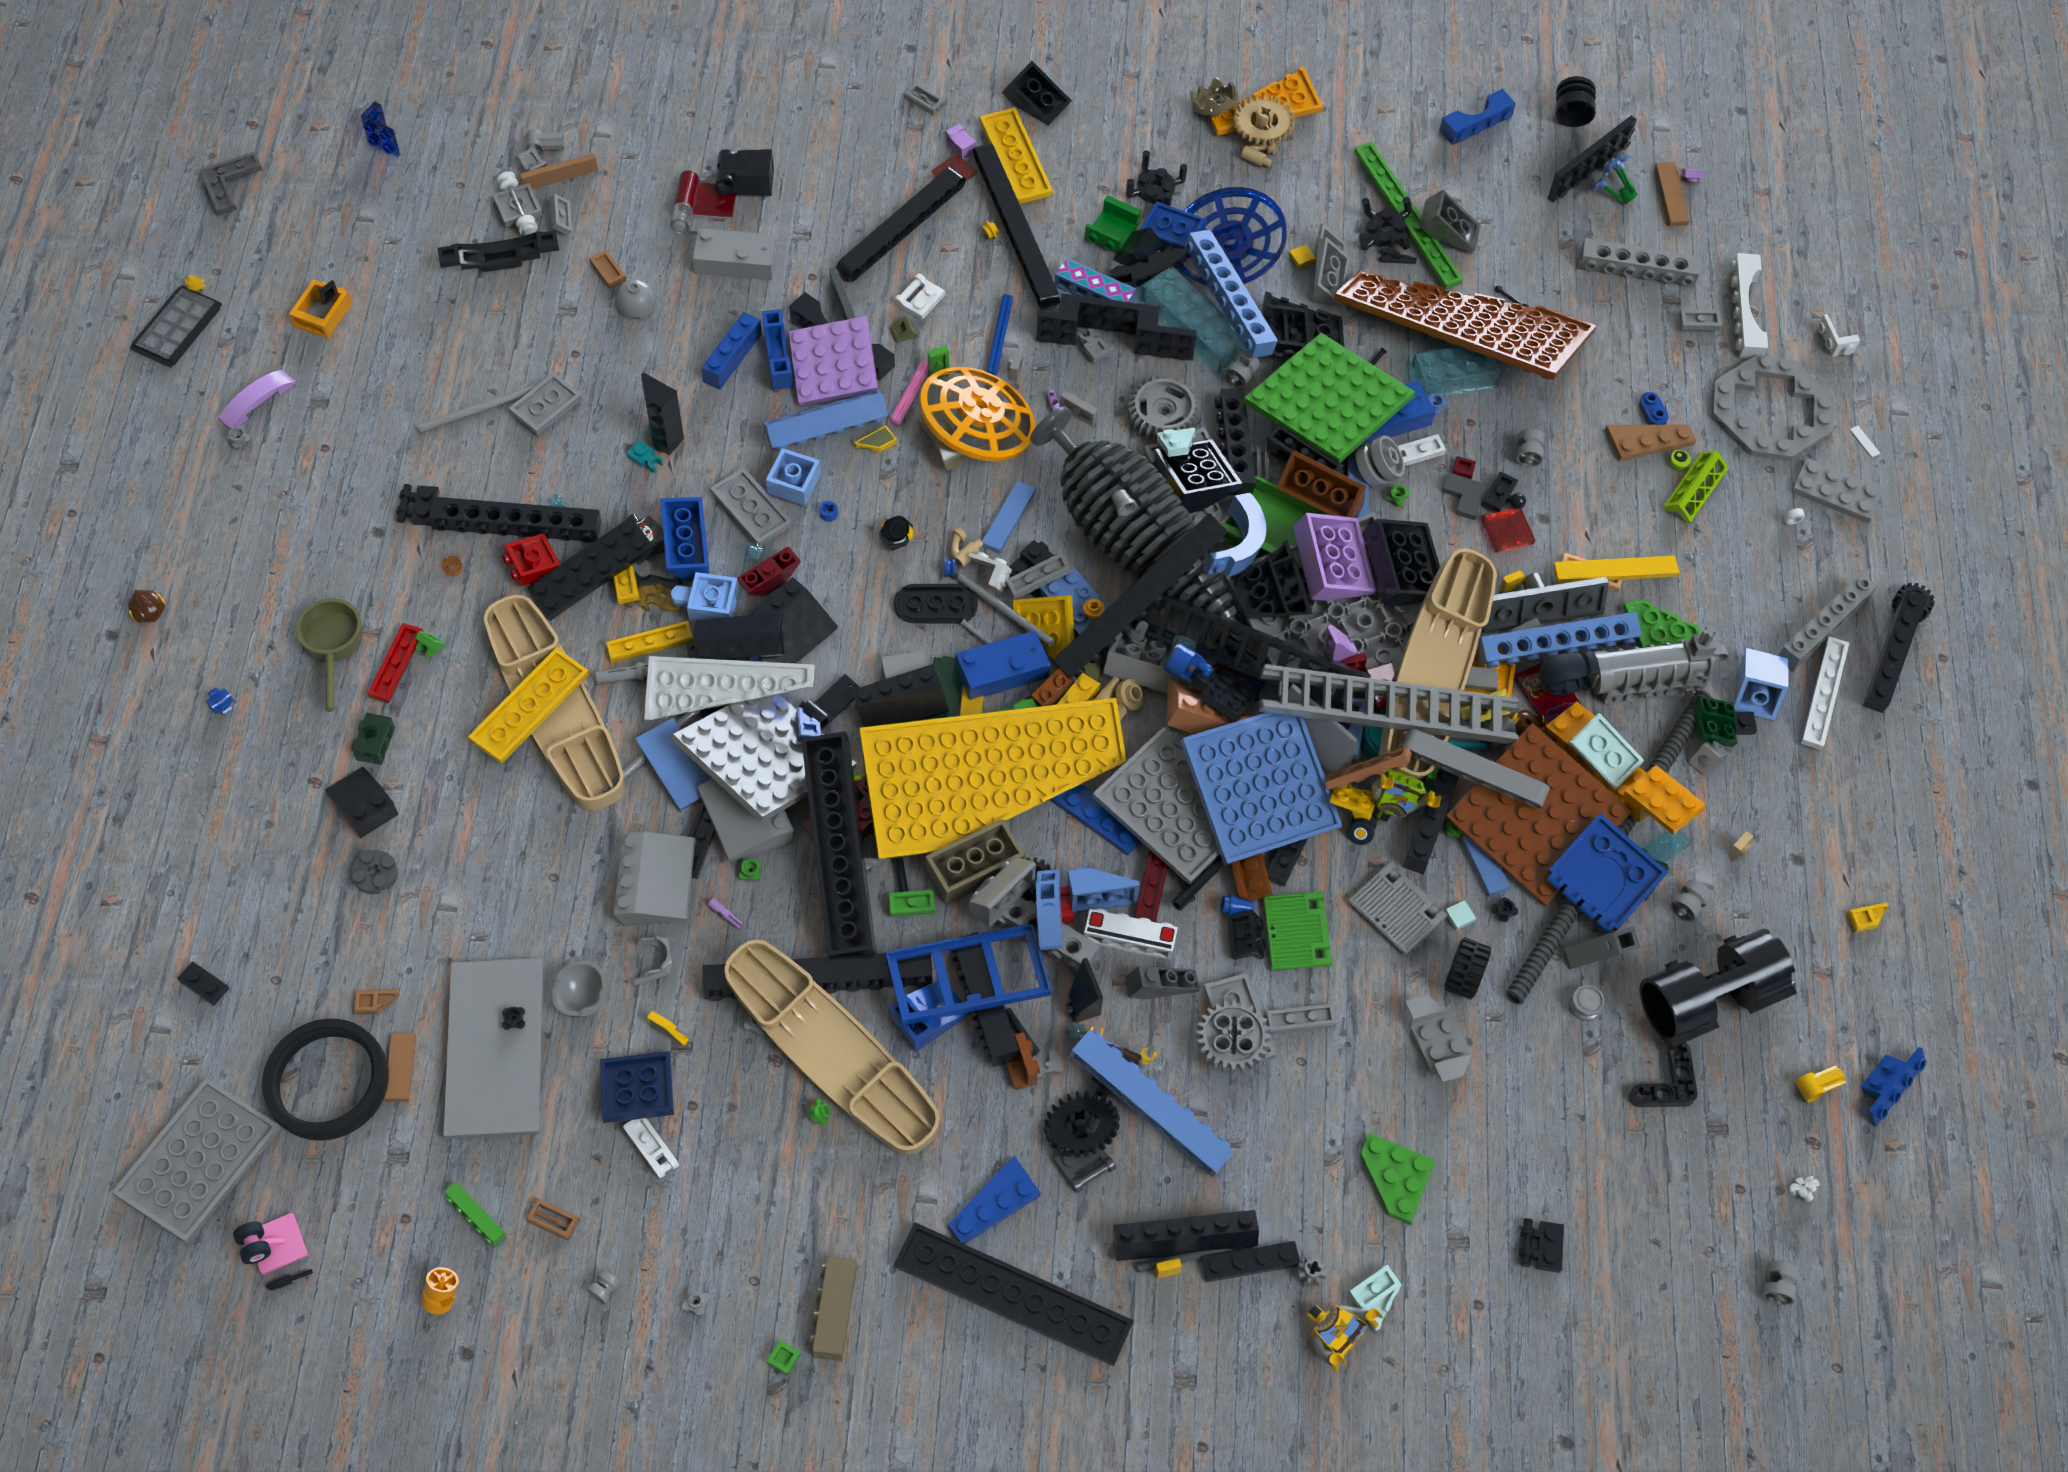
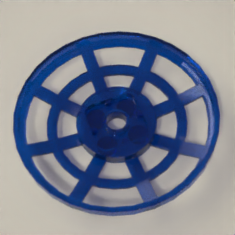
M1227 187L1214 190L1196 199L1184 210L1194 214L1208 203L1215 202L1217 211L1206 217V226L1213 220L1220 218L1221 223L1215 226L1211 232L1230 263H1233L1235 271L1243 284L1265 274L1277 262L1284 250L1287 240V225L1284 214L1272 198L1258 190L1246 187ZM1239 196L1252 198L1248 209L1240 207L1224 208L1222 198ZM1259 202L1272 209L1278 217L1276 222L1268 225L1264 218L1255 212ZM1242 214L1244 217L1241 221H1228L1227 215ZM1251 218L1255 219L1262 226V229L1252 233L1248 226ZM1281 227L1282 239L1277 253L1268 252L1271 243L1270 233ZM1265 236L1263 249L1253 248L1254 240ZM1230 239L1235 240L1233 244H1226V242ZM1248 255L1257 257L1252 263L1242 268L1241 260ZM1262 259L1270 260L1262 269L1245 277L1244 272L1254 268ZM1184 264L1179 267L1190 279L1208 286L1202 276L1199 278L1193 275Z

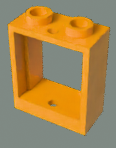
M313 279L289 313L294 327L329 339L352 305L348 291L343 288H337L338 295L332 299L336 302L324 319L306 313L315 300V293L327 284L326 282Z

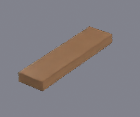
M592 153L520 174L522 185L530 183L531 188L535 189L598 171L595 154Z
M1675 162L1656 163L1655 170L1669 226L1688 225L1689 217Z

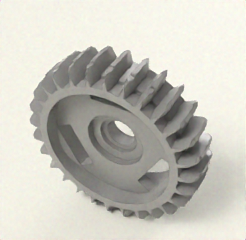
M1158 375L1157 380L1150 377L1149 382L1143 380L1142 385L1137 384L1136 389L1132 390L1128 400L1127 415L1130 419V425H1134L1135 431L1139 430L1140 436L1146 434V440L1152 437L1153 442H1155L1157 433L1167 429H1196L1202 410L1201 400H1198L1199 395L1195 394L1194 388L1189 389V383L1183 385V380L1175 381V376L1171 380L1168 379L1167 375L1164 379H1161ZM1141 402L1146 403L1147 416H1143L1140 411ZM1166 409L1169 411V414L1161 415L1158 411ZM1179 420H1182L1181 422H1179V423H1177V424L1170 425V424H1172V423H1174V422H1177V421H1179Z

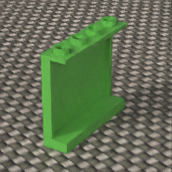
M1255 475L1256 484L1252 496L1261 507L1266 521V536L1256 558H1261L1270 552L1273 553L1282 546L1285 540H1288L1289 545L1297 543L1293 525L1304 514L1327 515V513L1277 489V485ZM1231 517L1228 523L1223 524V527L1228 531L1224 535L1226 539L1223 542L1236 547L1242 543V538L1237 523Z

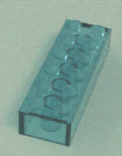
M1170 266L1142 285L1141 300L1148 305L1160 306L1159 317L1169 327L1197 330L1194 350L1219 374L1227 368L1239 351L1245 350L1242 341L1236 335L1231 323L1227 320V316L1173 266Z

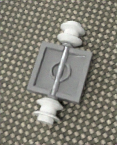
M513 172L501 173L497 178L501 192L492 195L505 227L516 224L519 228V233L523 236L536 232L538 225L535 222V218L543 216L530 183L518 186V180Z

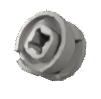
M1583 985L1578 987L1570 999V1011L1579 1020L1591 1021L1600 1014L1604 1007V996L1594 986Z

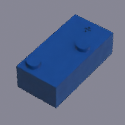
M1419 380L1404 384L1415 391V397L1360 446L1368 442L1372 443V441L1383 435L1391 438L1432 425L1435 410Z
M1035 630L958 652L955 655L954 668L969 700L981 696L986 697L1046 679L1049 676L1051 667Z

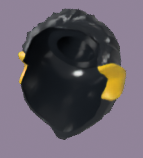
M901 515L883 520L878 530L881 542L891 551L906 546L912 540L914 534L912 523Z

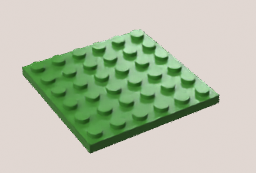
M1320 333L1245 396L1244 403L1275 424H1280L1338 463H1341L1415 397V391L1323 333Z

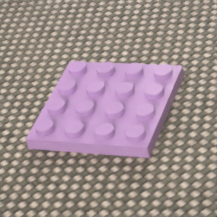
M867 316L789 331L797 397L800 406L878 390Z

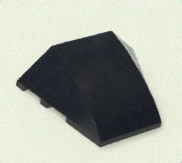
M1285 540L1282 546L1273 553H1268L1267 557L1259 564H1254L1234 580L1247 619L1313 614L1310 598L1288 540Z

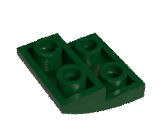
M1699 695L1696 698L1695 723L1698 740L1710 743L1716 741L1721 745L1729 747L1735 746L1738 742L1733 724L1738 719L1733 703Z

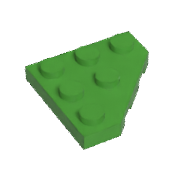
M1645 599L1628 602L1623 606L1625 613L1637 612L1642 636L1636 640L1640 648H1645L1649 644L1661 646L1665 642L1676 644L1680 640L1691 639L1693 634L1701 633L1698 625L1692 622L1688 624L1678 619L1679 616L1665 609L1660 610L1652 606V603Z
M1369 1133L1360 1158L1368 1169L1370 1179L1385 1205L1384 1208L1387 1215L1411 1225L1435 1160Z

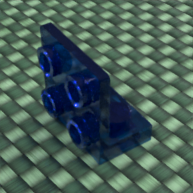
M374 101L361 115L367 141L370 145L379 147L387 154L399 157L400 151L395 132L386 125L381 104Z

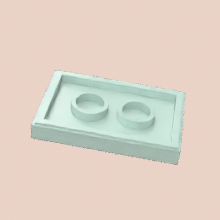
M1600 713L1596 714L1568 742L1613 791L1644 761Z

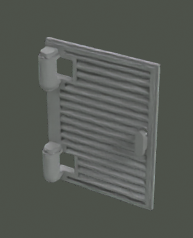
M1391 862L1385 865L1348 899L1349 903L1405 955L1448 917L1443 910L1440 912L1434 906V902L1404 874L1401 876ZM1387 875L1395 881L1393 884L1386 878ZM1427 911L1433 919L1431 920L1424 912Z

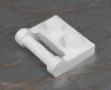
M918 273L913 278L914 281L901 295H897L893 301L896 306L922 321L945 296V290L926 280L922 274ZM919 286L923 288L910 303L906 301Z

